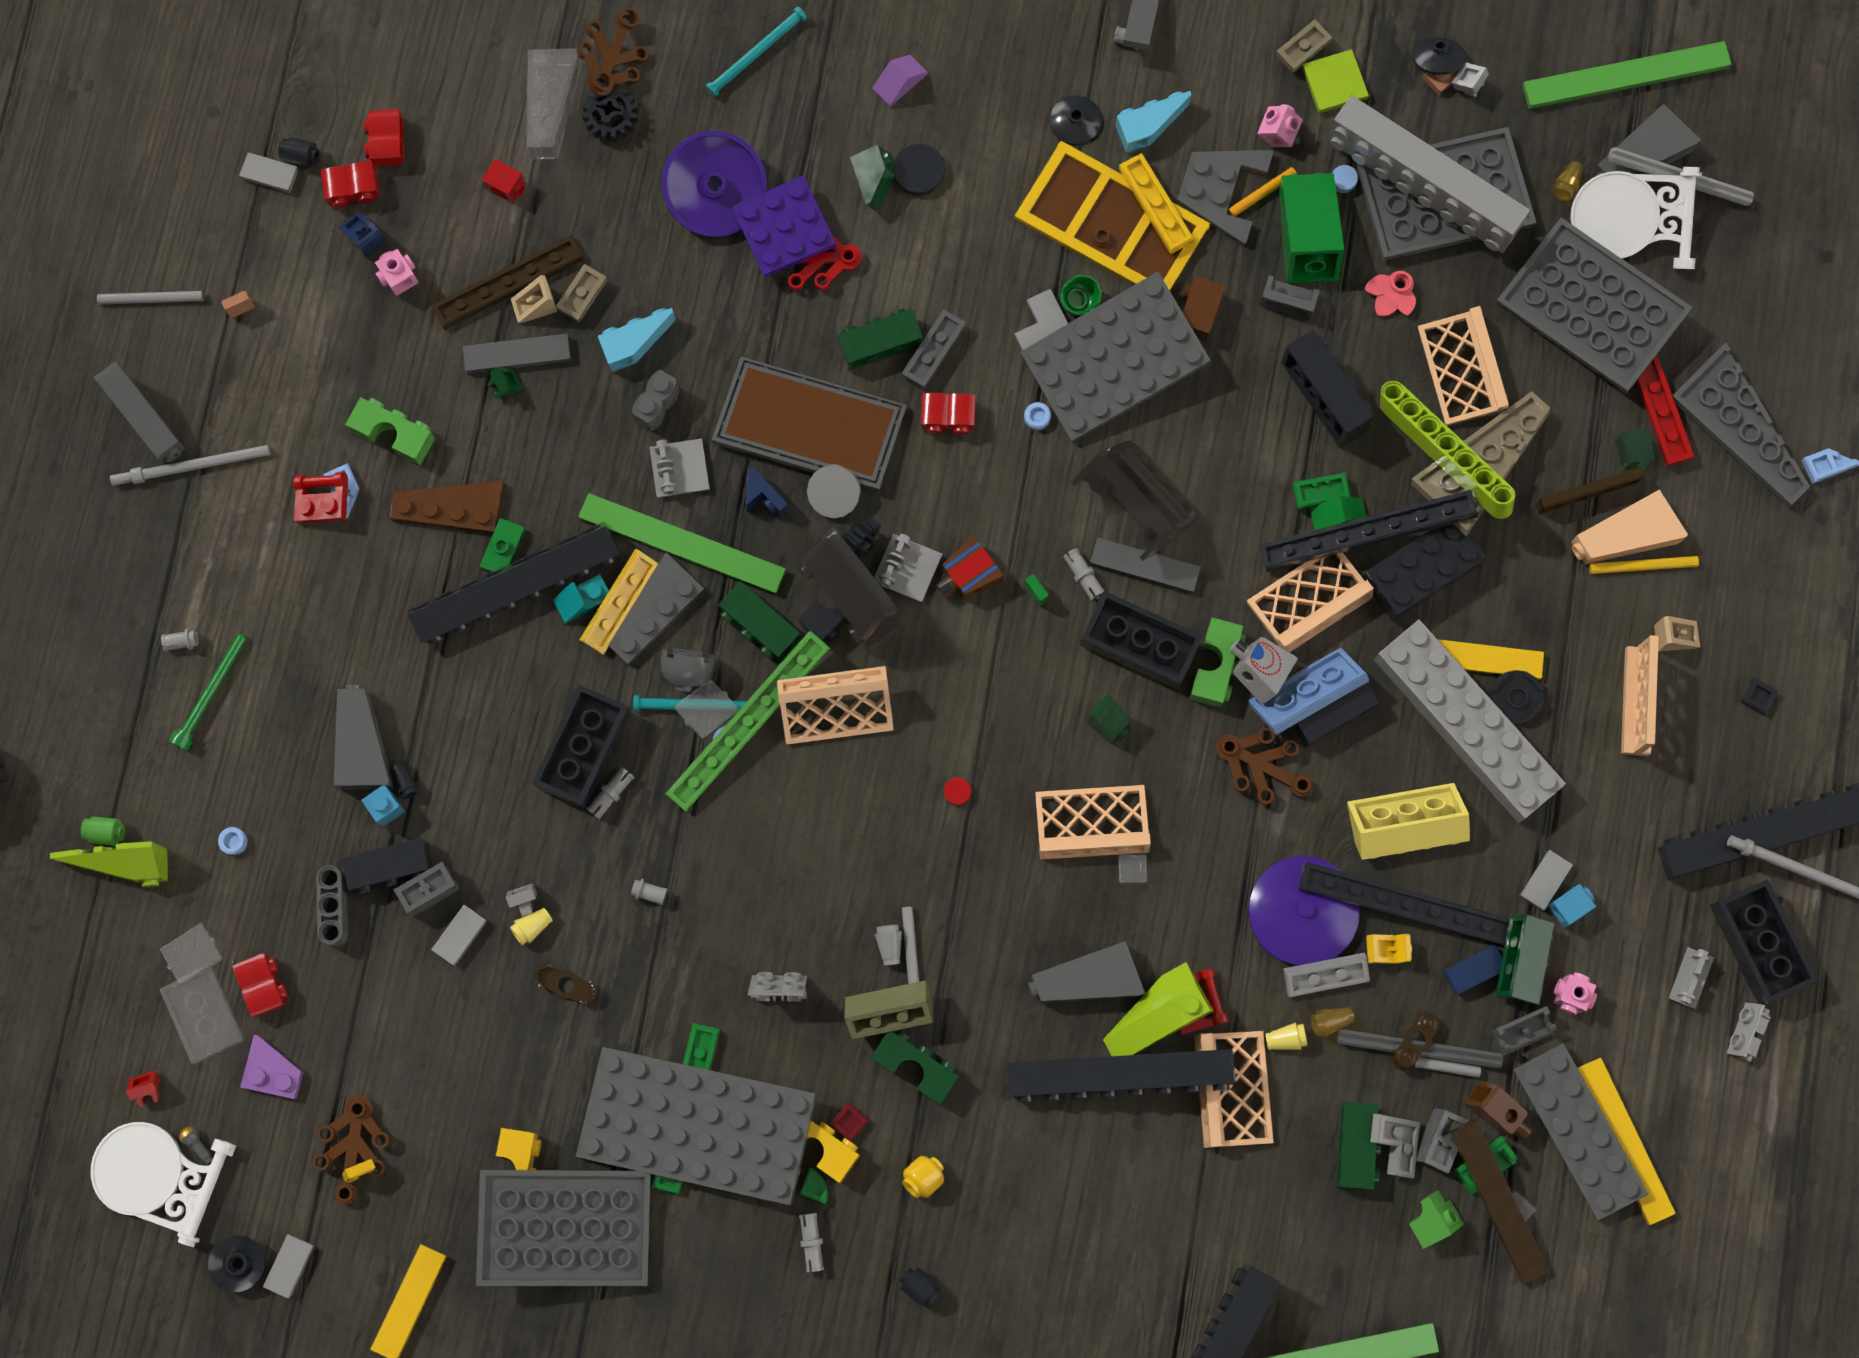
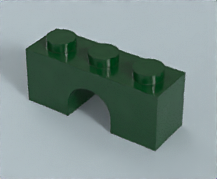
M896 1030L895 1033L892 1031L887 1032L870 1058L892 1074H895L899 1067L906 1062L919 1064L924 1071V1077L917 1091L941 1106L959 1079V1076L955 1074L957 1069L944 1060L940 1064L932 1059L934 1053L924 1046L920 1045L917 1049L908 1043L911 1038L902 1031Z

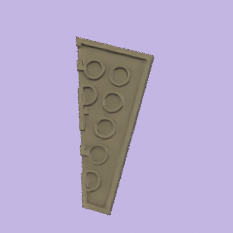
M1531 391L1463 442L1505 480L1549 415L1550 407ZM1436 462L1413 477L1411 485L1428 501L1465 491ZM1475 499L1478 517L1454 523L1465 536L1468 535L1484 511V508Z

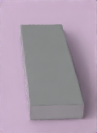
M1365 953L1283 969L1287 995L1289 997L1370 982Z

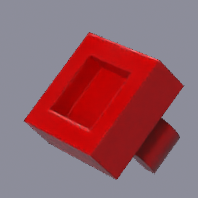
M157 1071L129 1079L126 1089L129 1100L136 1099L137 1104L143 1107L145 1104L143 1096L150 1095L155 1103L158 1102L160 1078Z

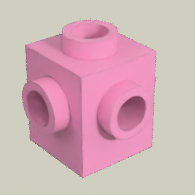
M1289 105L1269 106L1257 134L1271 147H1292L1303 119Z
M398 249L393 252L388 251L375 262L380 270L375 274L384 287L389 284L396 296L419 283L412 272L415 266L407 254L402 257Z
M1574 973V975H1567L1563 979L1560 978L1554 989L1556 997L1553 1003L1560 1005L1561 1010L1572 1015L1585 1012L1588 1008L1591 1009L1596 1001L1597 994L1594 993L1596 985L1590 983V978L1583 974ZM1575 988L1582 991L1579 998L1574 994Z

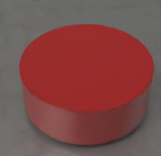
M956 777L950 779L944 787L945 799L955 806L965 804L971 796L970 784L963 778Z

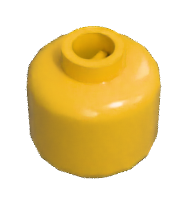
M919 1156L904 1170V1180L902 1183L912 1196L927 1198L944 1183L942 1173L944 1167L935 1157L930 1159L926 1156Z

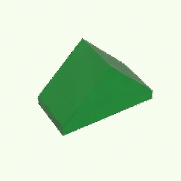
M1338 496L1309 509L1314 530L1366 517L1363 499Z

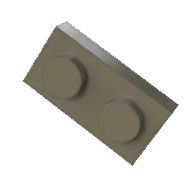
M1314 19L1276 51V56L1294 73L1328 45L1332 40V36Z
M584 264L556 305L557 310L580 323L607 282V277Z

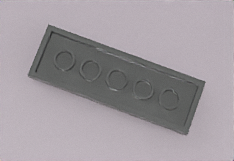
M1564 1043L1514 1068L1516 1075L1597 1220L1648 1195Z

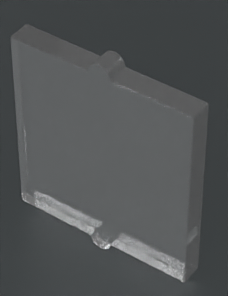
M712 679L708 680L674 706V709L685 720L686 726H691L702 739L739 711V708L728 698L727 692L722 691Z
M199 923L160 948L168 963L167 969L173 972L181 986L223 959L214 944L216 942L215 939L209 936L202 923Z

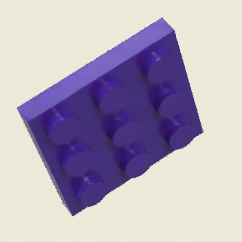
M800 176L732 206V211L764 278L836 247L832 234L804 176Z

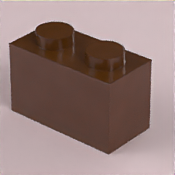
M1195 276L1193 284L1187 283L1183 295L1187 302L1185 307H1180L1197 338L1207 341L1226 285Z

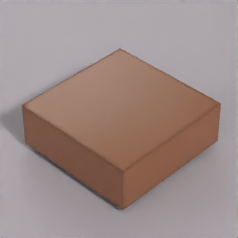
M242 291L221 302L231 318L255 308L252 299L246 291Z

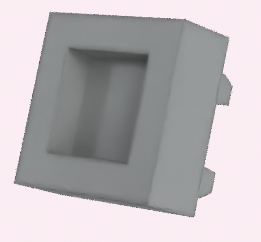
M1465 62L1451 83L1454 89L1464 91L1466 95L1476 97L1477 92L1484 85V81L1489 73L1486 67Z
M531 883L507 892L506 900L509 908L518 905L522 917L533 913L531 900L536 899L537 895L534 884Z

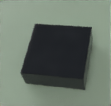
M1753 678L1740 703L1764 716L1779 691L1757 678Z

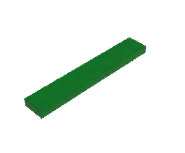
M693 1023L683 1065L711 1071L720 1029ZM655 1175L652 1188L680 1194L683 1181Z

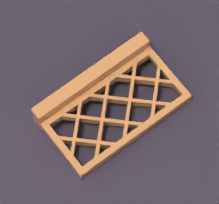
M1480 306L1471 308L1466 313L1418 326L1446 426L1493 413L1501 414L1509 408ZM1466 320L1468 330L1464 337L1450 331L1454 323ZM1437 329L1444 334L1436 345L1427 340L1425 331ZM1469 334H1470V337H1471L1472 342H1470V341L1467 340ZM1447 335L1460 341L1454 354L1441 347ZM1464 344L1475 351L1471 362L1457 356ZM1429 346L1434 348L1432 355ZM1438 351L1451 357L1445 369L1434 365L1433 359ZM1476 359L1478 361L1479 367L1474 365ZM1454 360L1468 366L1461 378L1448 372ZM1471 368L1482 375V380L1478 387L1464 380ZM1436 371L1442 373L1439 379ZM1445 376L1458 382L1452 394L1441 389L1440 383ZM1483 384L1485 385L1486 391L1481 389ZM1461 385L1475 391L1468 403L1455 397ZM1479 393L1489 399L1491 407L1480 410L1471 404ZM1443 395L1449 398L1446 404ZM1452 400L1465 407L1461 415L1449 418L1447 408Z
M1343 552L1335 554L1340 560L1339 569L1324 567L1323 563L1326 557L1307 561L1247 600L1248 606L1282 649L1290 653L1372 599L1374 588L1368 580L1364 581ZM1306 570L1319 571L1317 583L1301 581L1302 573ZM1322 572L1338 574L1336 586L1320 584ZM1340 576H1351L1357 584L1351 588L1339 587ZM1285 584L1297 586L1295 598L1279 595L1280 587ZM1300 586L1315 589L1313 601L1298 598ZM1319 589L1333 591V600L1328 603L1317 601ZM1262 599L1275 600L1272 612L1260 610L1256 603ZM1278 601L1293 603L1292 614L1276 613ZM1296 605L1312 606L1311 614L1307 617L1295 616ZM1274 619L1289 620V629L1279 635L1273 627Z
M1650 635L1638 647L1627 646L1625 648L1621 754L1650 756L1651 746L1655 744L1659 636Z
M885 666L777 680L786 744L894 730ZM883 690L884 696L877 703L867 697L872 691ZM852 694L857 699L850 707L840 701L844 695ZM826 698L830 703L821 710L813 705L816 699ZM862 701L872 707L865 716L855 711ZM799 702L803 706L795 714L786 708V703ZM835 705L845 711L838 720L828 714ZM807 709L818 714L812 723L801 718ZM878 711L887 717V722L876 724L870 719ZM850 715L860 720L854 727H848L843 724ZM823 718L834 724L829 730L824 731L816 726ZM796 722L806 727V730L801 734H790V729Z
M1144 785L1035 792L1040 860L1149 853L1150 834L1148 831ZM1139 793L1140 802L1134 809H1131L1122 801L1127 794ZM1101 795H1107L1114 800V803L1106 811L1095 803ZM1073 797H1081L1087 802L1079 813L1067 804ZM1042 799H1054L1060 806L1052 814H1049L1042 808ZM1117 805H1120L1129 813L1121 823L1109 815ZM1090 806L1102 815L1094 825L1082 817ZM1063 808L1075 816L1066 827L1055 819ZM1139 809L1141 811V816L1138 813H1136ZM1043 815H1044L1046 818H1048L1044 823H1043ZM1133 816L1142 823V832L1131 833L1124 825ZM1105 818L1117 827L1111 834H1103L1097 829ZM1078 820L1089 828L1084 836H1076L1069 830ZM1050 822L1062 830L1057 837H1044V829Z
M1263 1031L1207 1033L1194 1036L1195 1051L1216 1050V1040L1225 1039L1233 1046L1232 1050L1234 1053L1237 1050L1248 1060L1240 1071L1235 1068V1080L1237 1081L1240 1078L1250 1087V1090L1242 1099L1232 1090L1222 1091L1220 1094V1091H1213V1086L1201 1087L1202 1092H1199L1204 1148L1273 1143ZM1241 1038L1237 1043L1232 1040ZM1246 1038H1256L1257 1050L1252 1056L1240 1047ZM1251 1063L1259 1070L1260 1075L1254 1084L1243 1075ZM1253 1092L1262 1098V1106L1257 1112L1245 1103ZM1226 1093L1238 1102L1230 1114L1221 1107V1100ZM1241 1106L1253 1116L1245 1127L1233 1118ZM1256 1119L1264 1126L1265 1138H1255L1247 1131ZM1230 1121L1241 1132L1234 1140L1224 1141L1223 1128ZM1245 1134L1249 1139H1241V1138H1242V1136Z

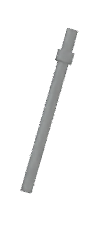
M269 445L146 469L137 467L130 469V472L110 475V481L112 486L130 482L139 484L146 482V479L269 456L271 452Z

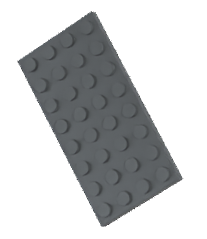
M602 1047L576 1157L792 1206L817 1094Z

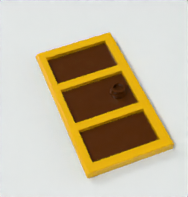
M1063 141L1057 145L1056 150L1014 217L1015 220L1132 285L1159 272L1170 291L1211 224L1172 202L1193 236L1194 241L1170 254L1123 175Z

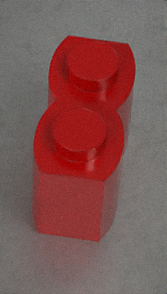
M400 109L368 111V119H364V131L366 135H369L368 143L364 144L366 159H370L375 166L404 165V122Z
M372 161L356 162L347 166H334L321 170L324 198L329 206L345 208L349 203L355 201L361 204H368L380 197L377 170Z
M923 393L921 409L922 430H926L928 434L933 435L942 434V431L945 430L953 431V434L968 435L969 431H975V395Z
M262 953L232 965L251 1017L257 1018L287 1006L285 999L289 995L284 983H279L276 973L279 972V968L274 957L269 958L268 954Z

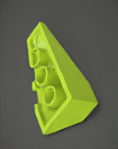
M152 841L116 844V848L94 847L93 853H89L88 850L84 849L50 853V859L57 862L142 883V887H157L159 882L168 881L167 849Z
M1185 962L1162 975L1103 1039L1111 1056L1135 1055L1213 1012L1188 963Z

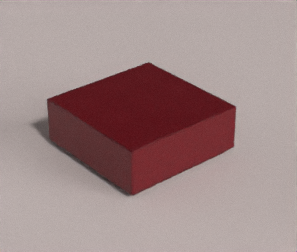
M847 1103L830 1124L852 1142L869 1120L850 1103Z

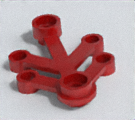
M832 235L836 243V247L832 248L834 252H823L798 263L808 265L799 273L790 275L788 279L790 289L793 291L802 290L804 283L825 263H835L826 273H819L814 279L818 290H827L831 282L843 270H854L860 265L862 260L860 250L854 245H843ZM847 253H851L853 255V258L850 260H846L844 258V255ZM824 278L827 280V283L819 285L818 281ZM799 279L801 283L795 286L792 284V281Z

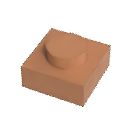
M1424 72L1421 78L1438 95H1441L1452 85L1451 82L1457 75V72L1445 75Z

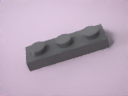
M943 309L902 372V377L925 390L965 328L966 322Z

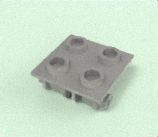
M702 438L667 444L666 440H659L656 442L657 446L650 447L657 498L710 490Z
M893 534L873 580L882 587L922 602L942 557V553L910 541V537L900 534V536Z
M759 972L757 975H752L748 995H751V998H756V1001H770L771 996H773V1001H776V996H781V1001H784L785 996H787V1001L801 1002V999L807 998V976H801L797 972L785 973L784 976L773 975L771 972Z

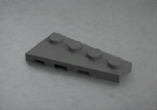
M665 553L609 647L630 666L705 591L704 588L669 554Z

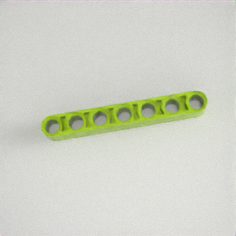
M1397 381L1386 382L1381 388L1380 409L1465 491L1471 490L1473 498L1493 517L1498 519L1509 517L1514 507V489L1404 385Z

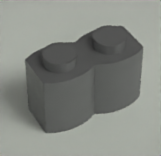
M658 370L652 375L648 381L646 392L641 394L633 405L632 415L637 424L651 432L660 426L665 416V410L670 408L678 397L679 386L676 378L662 370Z

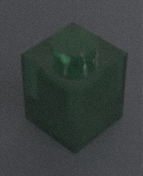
M1648 428L1623 432L1615 440L1622 470L1638 467L1646 470L1655 459Z

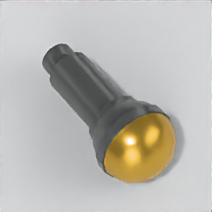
M186 1127L180 1132V1142L191 1147L202 1161L209 1164L213 1160L209 1150L199 1140L200 1137L197 1129Z

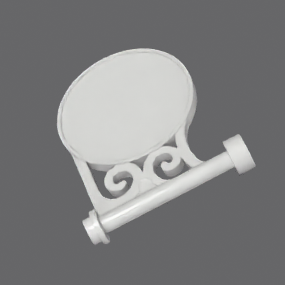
M1683 167V172H1680V176L1631 174L1622 171L1600 174L1585 183L1575 196L1571 207V224L1620 258L1631 256L1654 241L1672 240L1679 242L1680 255L1679 258H1674L1673 268L1695 269L1696 258H1690L1696 177L1702 176V173H1699L1700 167ZM1645 181L1674 183L1678 186L1679 196L1674 202L1667 203L1663 200L1664 192H1669V198L1673 199L1675 190L1672 187L1665 186L1660 188L1657 195H1655L1653 189ZM1659 206H1660L1661 208L1666 209L1667 211L1663 212V213L1660 215ZM1676 216L1682 220L1681 236L1672 234L1677 229V223L1674 220L1668 222L1671 228H1665L1663 221L1666 217ZM1657 228L1663 233L1654 235Z
M145 1122L124 1124L108 1133L96 1148L91 1163L92 1185L99 1199L108 1208L121 1214L134 1215L178 1232L179 1243L194 1247L196 1242L199 1243L200 1239L195 1237L226 1155L233 1156L236 1145L215 1138L211 1150L216 1151L212 1163L209 1166H202L187 1159L181 1152L177 1141L165 1129ZM184 1166L189 1168L188 1170L183 1171ZM200 1173H207L203 1186L199 1190H191L186 1186V1178L190 1175L194 1179L189 1180V1184L196 1186L201 1182ZM178 1188H179L180 1191H181L183 1194H175V1193H176V1191H177ZM180 1200L186 1206L185 1217L178 1222L169 1221L150 1214L165 1205V1211L169 1216L179 1217L184 1213V1206L179 1205L177 1210L174 1211L173 1204Z

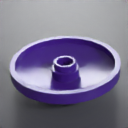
M703 131L691 135L680 142L671 152L665 163L661 181L665 204L675 220L689 231L707 237H722L740 231L741 228L732 211V206L764 193L767 189L765 169L758 154L743 139L724 131Z
M1310 856L1287 858L1268 868L1254 885L1248 905L1249 923L1257 942L1272 957L1293 966L1335 958L1349 945L1355 935L1359 922V906L1297 889L1303 862L1305 861L1341 871L1325 860Z

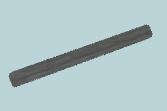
M1340 1029L1337 1034V1043L1340 1045L1392 1053L1396 1052L1403 1042V1038ZM1409 1039L1410 1043L1415 1047H1422L1425 1044L1423 1041ZM1431 1043L1430 1047L1420 1056L1496 1069L1501 1068L1503 1064V1055L1501 1053Z

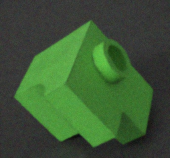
M1439 1190L1429 1194L1420 1201L1422 1204V1214L1409 1223L1423 1249L1452 1235L1464 1225L1451 1200L1445 1201Z

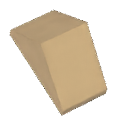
M540 275L511 298L518 323H524L558 312L545 275Z
M1666 616L1654 625L1655 636H1659L1658 652L1700 648L1697 621Z

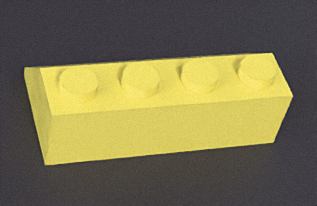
M1454 783L1347 802L1355 844L1362 860L1470 841L1469 813Z

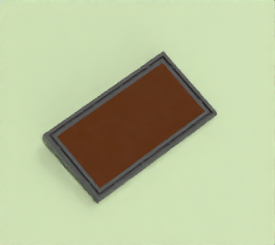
M740 357L712 437V443L812 473L826 465H841L855 474L859 480L860 487L879 492L905 413L908 409L907 405Z

